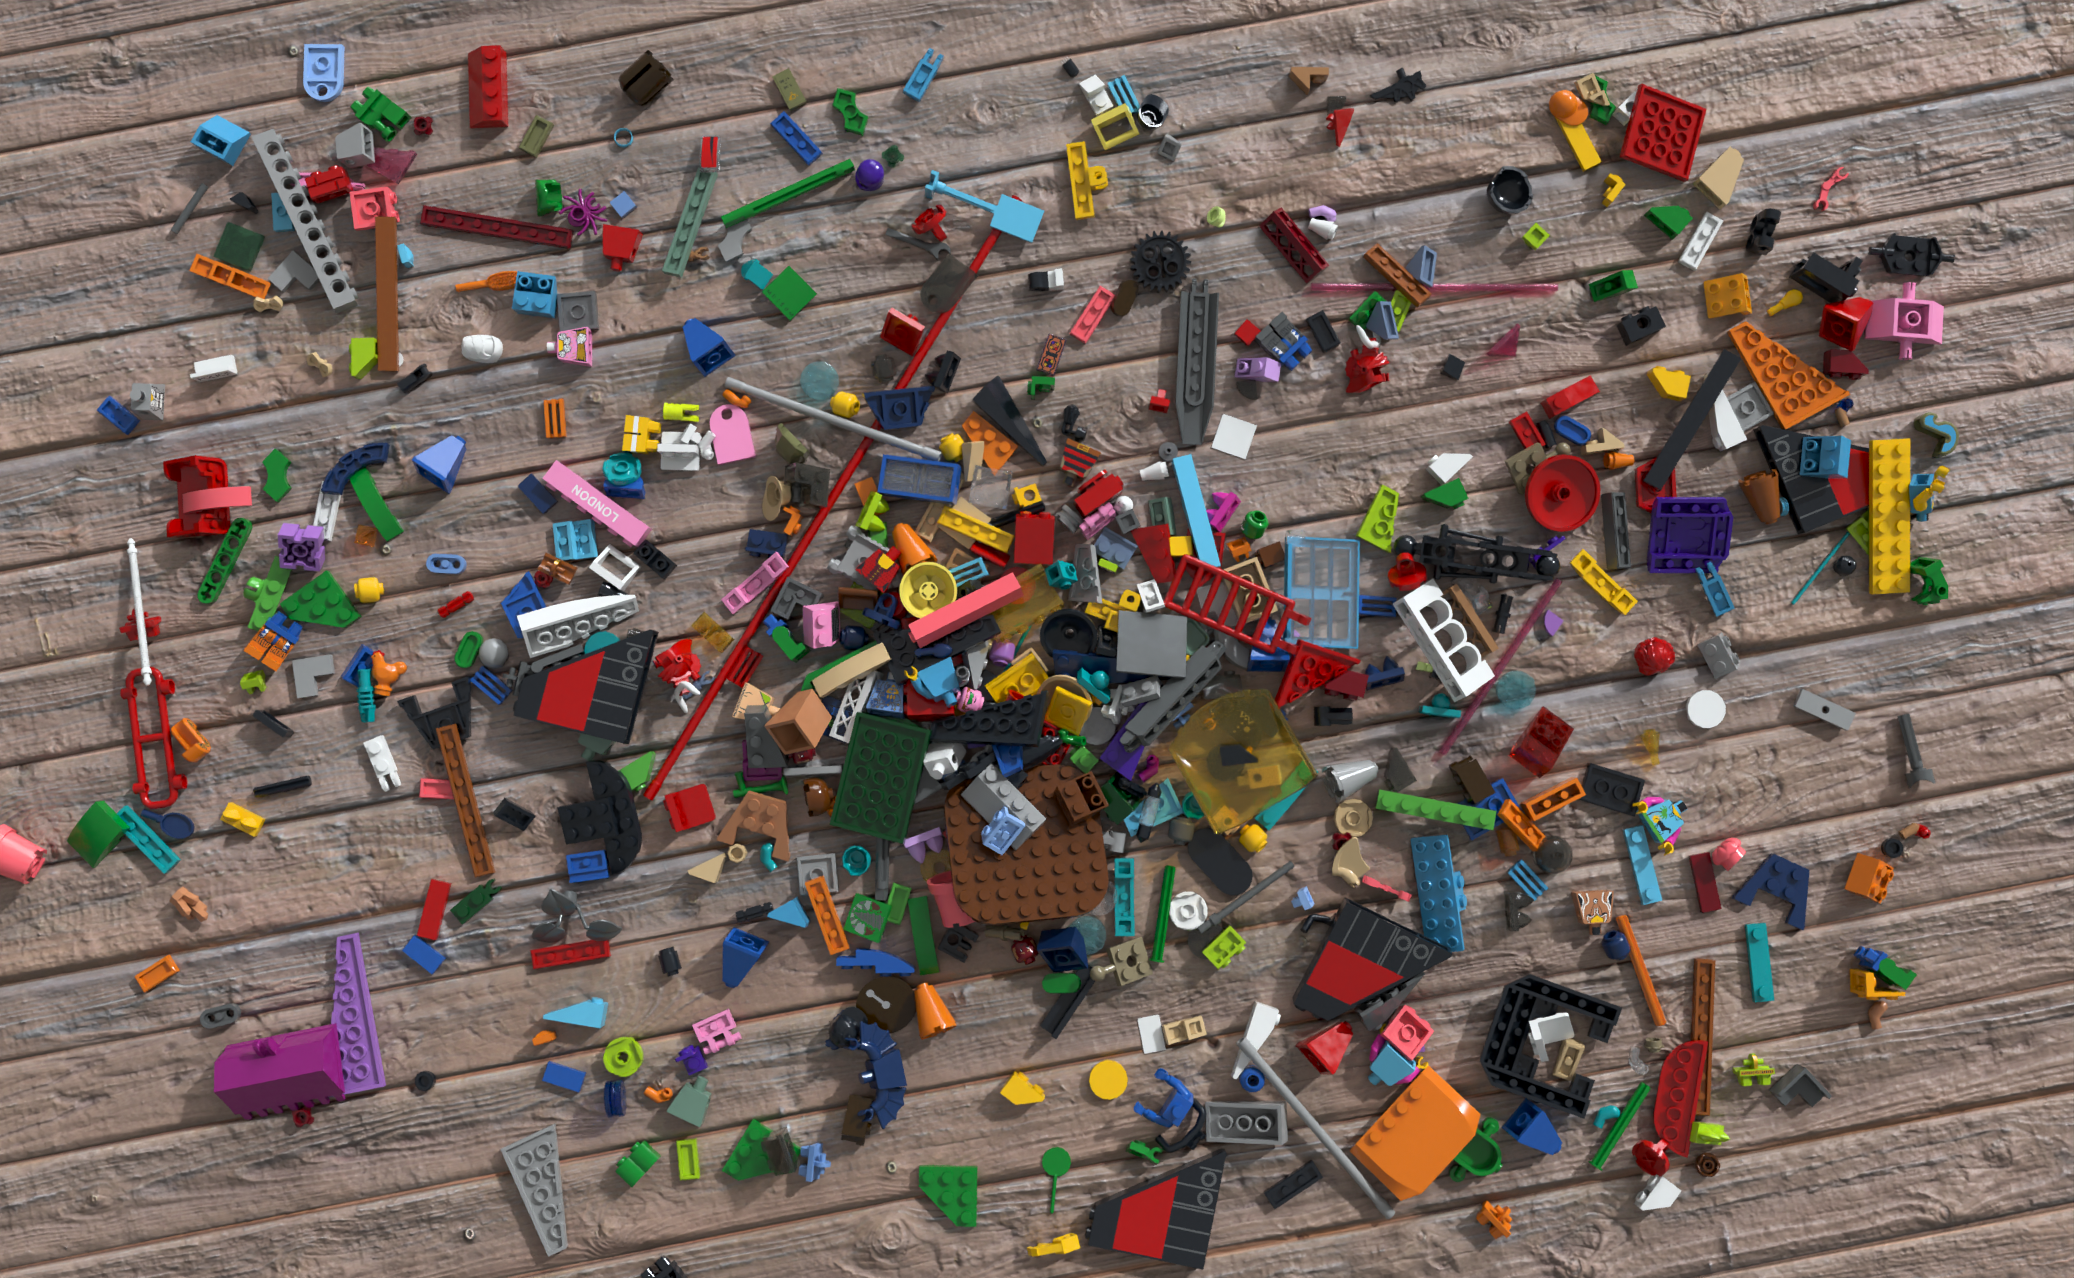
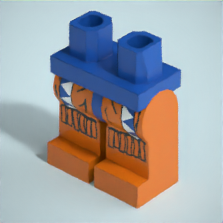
M280 611L274 614L272 618L269 617L243 650L257 660H260L264 652L272 644L261 662L274 671L278 670L286 656L297 643L303 628L297 622H293L289 629L282 624L287 616Z

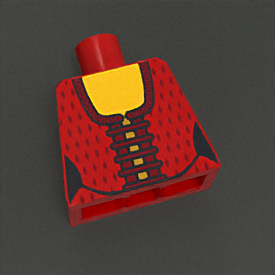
M894 546L886 554L878 549L855 570L885 594L900 569L895 560L900 556L901 552Z

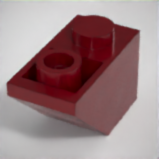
M1830 349L1824 352L1823 374L1829 375L1831 379H1840L1842 376L1849 377L1850 380H1860L1861 377L1869 374V370L1850 350Z

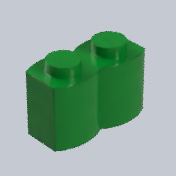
M645 1140L641 1144L637 1142L630 1149L632 1154L628 1158L624 1156L616 1164L619 1168L615 1172L631 1187L661 1157Z

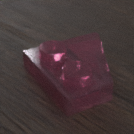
M374 148L375 163L367 164L366 166L399 185L416 158L417 153L413 150L399 151L398 149L385 150L383 148Z

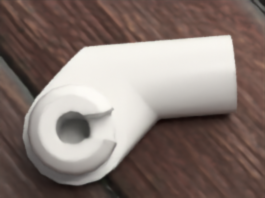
M709 430L698 445L701 456L706 460H711L714 457L711 442L716 435Z

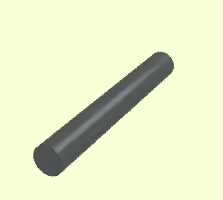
M201 183L171 228V231L176 234L179 233L209 188L208 186Z

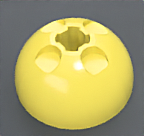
M919 563L911 567L904 574L900 583V598L903 606L909 613L915 617L922 618L956 600V581L951 572L938 563Z

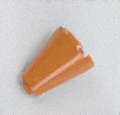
M899 523L894 526L892 536L895 548L901 552L898 561L903 576L916 564L923 562L937 563L936 555L909 524Z
M928 983L918 985L914 994L921 1040L937 1036L941 1032L945 1033L957 1027L956 1021L934 986L928 985Z

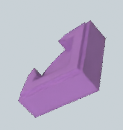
M1546 610L1543 617L1546 632L1552 637L1563 623V620L1550 610Z

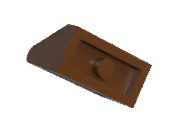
M839 587V608L864 610L866 607L874 611L880 598V592L878 590Z

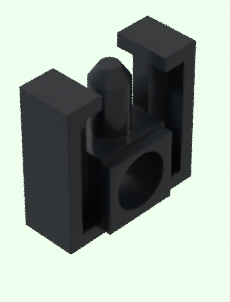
M959 923L953 924V928H947L937 948L965 963L968 955L957 950V947L959 946L967 951L971 950L972 945L963 940V936L976 942L979 935L964 926L959 927ZM956 934L958 936L957 941L949 943L947 941L949 935Z

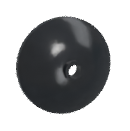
M1061 609L1051 613L1044 620L1040 629L1041 645L1052 658L1053 650L1077 651V653L1089 654V652L1092 653L1097 644L1098 633L1094 622L1086 614L1075 609Z

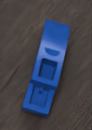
M857 948L856 956H838L836 958V966H841V969H853V966H861V969H872V965H875V973H880L882 977L892 976V973H899V976H911V973L915 972V966L894 954L875 949Z

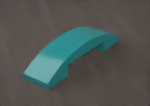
M1115 858L1114 861L1115 936H1135L1134 858Z

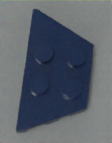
M935 386L864 392L862 396L882 429L914 427L922 425L924 413L928 409V402L932 392L935 390Z

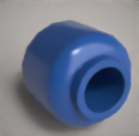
M1248 1065L1239 1075V1082L1246 1091L1257 1092L1263 1088L1265 1076L1257 1066Z

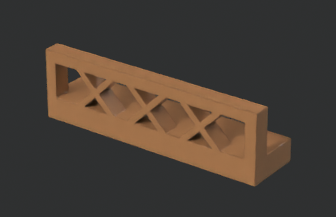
M1454 584L1444 590L1442 596L1449 593L1453 599L1451 605L1452 615L1454 610L1461 611L1463 619L1460 623L1463 626L1471 627L1474 631L1473 637L1467 638L1466 642L1468 640L1472 641L1471 644L1473 645L1475 642L1482 643L1486 650L1481 653V658L1499 649L1459 586Z

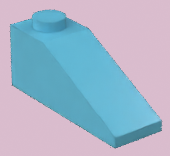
M592 997L591 1000L589 999L548 1012L543 1015V1019L602 1028L605 1026L608 1002H603L602 998Z

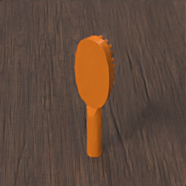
M503 271L490 275L487 280L456 284V291L461 292L486 287L496 291L515 288L517 271Z

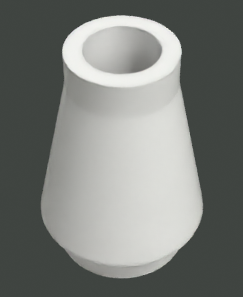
M1314 218L1311 219L1308 229L1326 240H1333L1338 225H1335L1334 222Z
M1159 461L1140 470L1142 481L1162 480L1169 476L1166 462Z

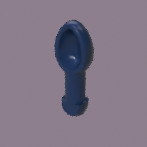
M941 643L936 644L933 648H917L914 651V655L918 658L931 655L937 658H945L952 653V648L947 644Z

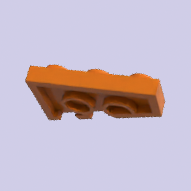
M975 411L971 413L962 425L972 442L984 441L983 460L993 475L996 476L1017 450L1018 445Z

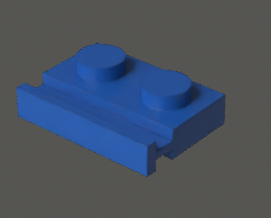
M606 850L566 855L570 883L610 877L608 874Z

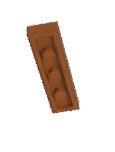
M1378 243L1364 254L1363 258L1415 307H1420L1431 297L1432 294Z

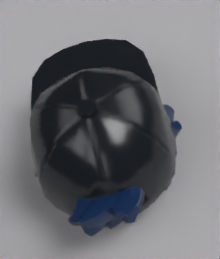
M854 1006L842 1010L840 1014L834 1017L829 1027V1039L825 1041V1045L831 1047V1050L843 1048V1046L849 1047L850 1041L845 1040V1038L860 1040L859 1023L863 1021V1023L868 1024V1018L865 1013Z

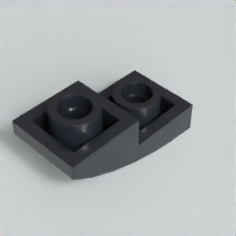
M647 539L633 553L664 580L677 567L671 559Z

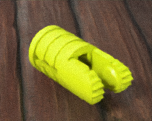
M664 403L663 418L664 420L699 422L698 416L685 415V410L697 411L699 410V405Z

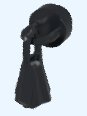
M1071 404L1064 409L1062 434L1065 436L1073 434L1075 435V441H1084L1087 433L1084 427L1078 426L1077 431H1073V426L1080 412L1076 405ZM1066 424L1070 425L1069 429L1065 430Z

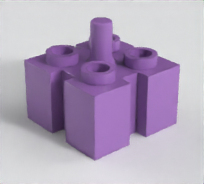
M283 523L278 533V548H282L279 554L280 568L296 569L299 565L304 566V570L320 571L325 561V547L322 546L324 528L307 525L306 529H300L299 524Z

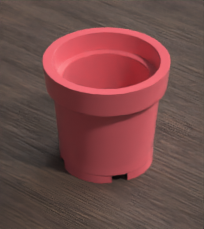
M2 824L0 825V875L26 885L29 883L27 880L30 877L35 878L45 862V858L42 856L43 853L47 854V850L16 834L15 829Z
M951 870L934 875L927 880L929 891L934 895L944 927L953 928V924L959 923L960 927L975 922L960 909L955 900Z

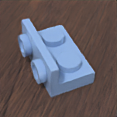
M1003 806L1000 811L998 810L994 814L992 822L983 828L981 832L983 845L1003 855L1024 829L1025 823L1009 814L1008 808Z

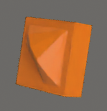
M541 1031L532 1039L533 1045L537 1046L555 1040L557 1037L556 1031Z

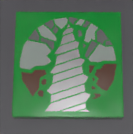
M856 893L843 930L880 943L892 906Z

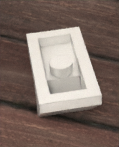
M1096 75L1079 83L1096 117L1113 109V104L1104 90L1105 84Z
M1155 579L1137 584L1145 613L1165 607Z

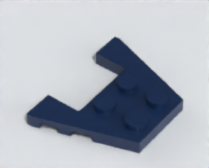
M1771 853L1755 871L1756 873L1732 896V899L1751 906L1757 890L1761 889L1791 903L1792 907L1785 923L1804 930L1810 870Z

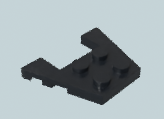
M470 676L451 682L457 702L423 714L416 695L397 701L433 750L440 748L436 728L456 724L460 740L471 737Z

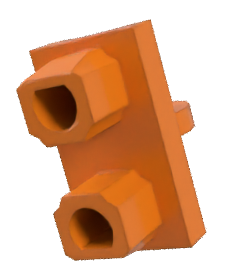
M1487 1200L1483 1202L1482 1209L1476 1216L1479 1223L1485 1225L1491 1221L1494 1225L1489 1228V1232L1495 1239L1503 1235L1506 1238L1511 1235L1509 1231L1511 1228L1509 1223L1512 1221V1218L1509 1216L1511 1209L1508 1206L1501 1208L1499 1205H1496L1494 1208Z

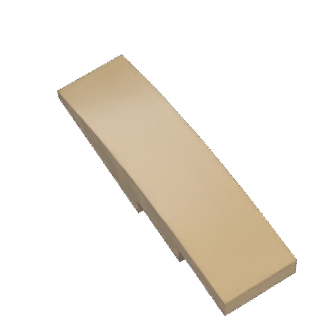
M880 643L826 671L812 680L819 697L824 698L836 689H843L856 679L864 678L889 662L891 658L884 644Z

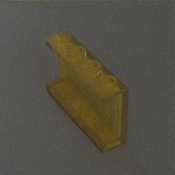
M1041 563L1016 577L1024 594L1023 597L987 614L994 616L1002 632L993 637L997 644L1009 642L1013 635L1025 633L1029 630V626L1044 622L1045 617L1064 607V602L1060 599L1054 587L1049 586Z

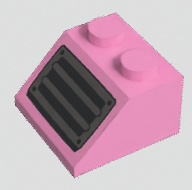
M838 601L803 606L804 644L814 649L832 646L839 641L840 608Z

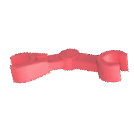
M1844 167L1835 170L1831 178L1821 185L1819 199L1813 204L1814 210L1818 208L1819 203L1823 204L1822 212L1828 208L1827 196L1829 189L1832 185L1844 180L1849 175V173L1843 177L1839 175V171Z
M1366 875L1362 879L1363 883L1372 887H1380L1384 891L1398 895V898L1409 902L1411 894L1402 890L1399 892L1385 884L1382 885L1376 879Z

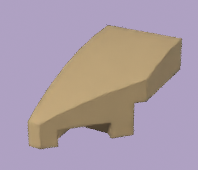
M1594 73L1574 82L1582 100L1602 106L1610 105L1606 93L1600 89Z

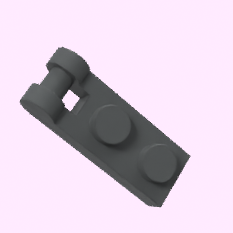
M580 644L535 661L531 665V670L535 674L549 666L553 667L563 663L562 661L577 658L584 653L583 647Z

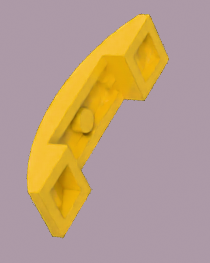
M1581 549L1570 561L1572 568L1600 597L1617 611L1626 615L1638 601L1625 588H1621L1596 564L1597 561L1584 549Z

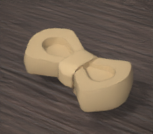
M278 296L265 300L256 297L253 301V306L259 312L266 309L280 311L283 307V301Z
M317 352L310 353L307 356L308 365L319 368L322 377H328L332 374V365L327 363V360L321 359Z

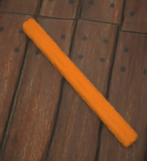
M1626 915L1618 916L1616 922L1620 932L1624 933L1631 947L1628 954L1656 1026H1662L1666 1024V1019L1628 917Z

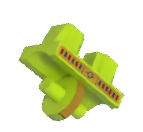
M1754 1053L1749 1054L1748 1059L1742 1060L1743 1065L1749 1066L1733 1067V1073L1737 1075L1739 1085L1751 1086V1076L1757 1075V1084L1770 1085L1771 1075L1775 1074V1069L1769 1068L1768 1065L1758 1066L1764 1064L1763 1059H1757Z

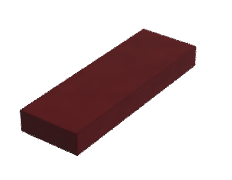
M1710 852L1688 855L1700 912L1704 913L1722 909Z

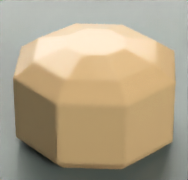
M737 843L729 848L727 854L730 861L739 863L745 860L748 852L745 846Z

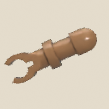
M700 247L698 250H691L688 260L690 262L694 261V259L708 260L710 257L707 254L705 256L701 254L704 251H709V249Z

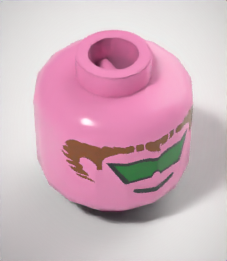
M964 687L961 692L959 691L956 694L958 701L957 709L959 711L981 710L984 702L981 691Z

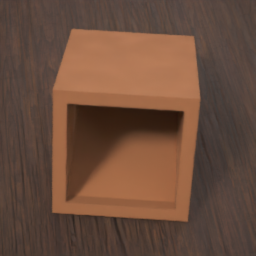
M809 689L797 692L764 727L784 755L815 748L832 716L814 690Z

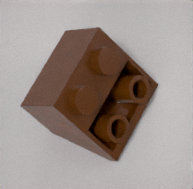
M1092 771L1058 785L1054 790V794L1070 827L1089 819L1109 806Z

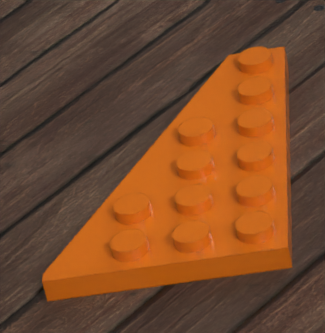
M1745 321L1727 331L1782 429L1786 430L1850 395L1848 390L1845 391L1836 385V382L1826 378L1823 373L1802 362L1798 356L1791 354L1782 345L1764 336V333L1756 330L1748 322Z

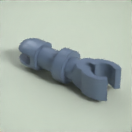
M706 671L699 680L692 682V685L698 691L702 689V686L714 680L715 677L704 681L705 675L709 674L710 671ZM690 692L688 695H683L682 697L684 699H688L693 694Z

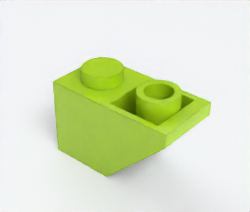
M351 338V344H349V353L351 355L349 372L352 377L363 379L378 363L376 338Z

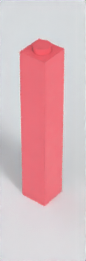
M1012 572L909 624L911 632L908 635L913 643L917 642L919 648H922L1023 597L1024 594L1021 586Z

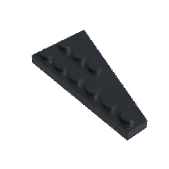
M1045 690L1041 691V694L1023 696L1024 698L1015 701L1008 700L985 706L978 711L970 710L963 715H952L933 720L930 730H932L930 741L1039 747L1049 692Z

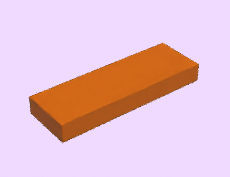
M1506 799L1497 815L1532 851H1538L1546 836L1511 799Z

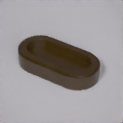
M1124 280L1120 283L1111 302V311L1116 316H1125L1129 313L1139 290L1135 281Z

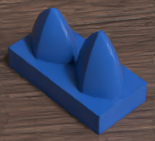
M641 476L628 485H614L607 480L604 481L603 487L606 496L645 499L646 492Z

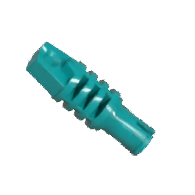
M370 669L357 670L359 687L356 689L358 692L357 703H359L358 710L361 722L363 723L375 721L376 704H374L375 693H373L375 689L371 686Z

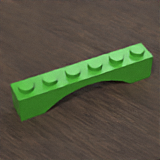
M1378 789L1375 805L1376 809L1488 830L1494 829L1497 812Z

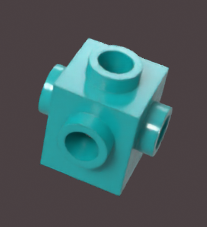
M1058 560L1044 569L1049 586L1066 590L1078 581L1076 569L1071 563Z

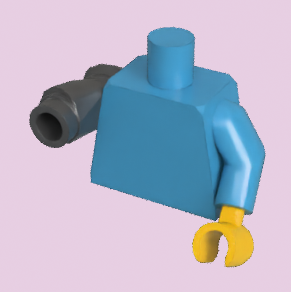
M951 657L919 672L911 666L913 669L911 675H908L907 671L904 670L905 676L911 679V683L917 693L927 699H933L935 702L944 699L947 707H952L958 703L954 694L960 691V687L968 683L970 671L965 666L958 667L955 672Z

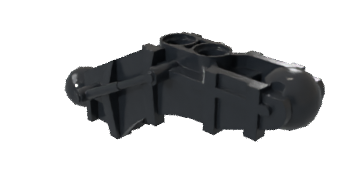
M1447 524L1441 525L1439 538L1423 535L1422 543H1417L1412 536L1402 535L1395 540L1393 545L1397 556L1401 553H1409L1412 557L1415 554H1419V562L1435 565L1433 578L1437 580L1441 579V577L1489 579L1490 583L1495 584L1497 583L1498 576L1548 582V580L1554 581V577L1560 570L1557 553L1544 549L1502 545L1504 538L1502 536H1496L1495 539L1450 529ZM1462 536L1484 541H1480V543L1464 541ZM1456 545L1486 549L1480 555V562L1483 567L1453 563ZM1442 547H1445L1446 554L1441 557L1439 551ZM1493 554L1494 561L1488 564L1487 557ZM1530 555L1540 556L1535 564L1538 574L1528 573ZM1511 556L1513 564L1508 567L1506 559ZM1460 568L1474 570L1479 575L1456 572Z

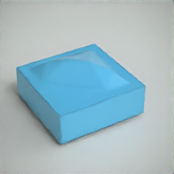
M404 243L397 245L401 263L407 268L414 267V256Z

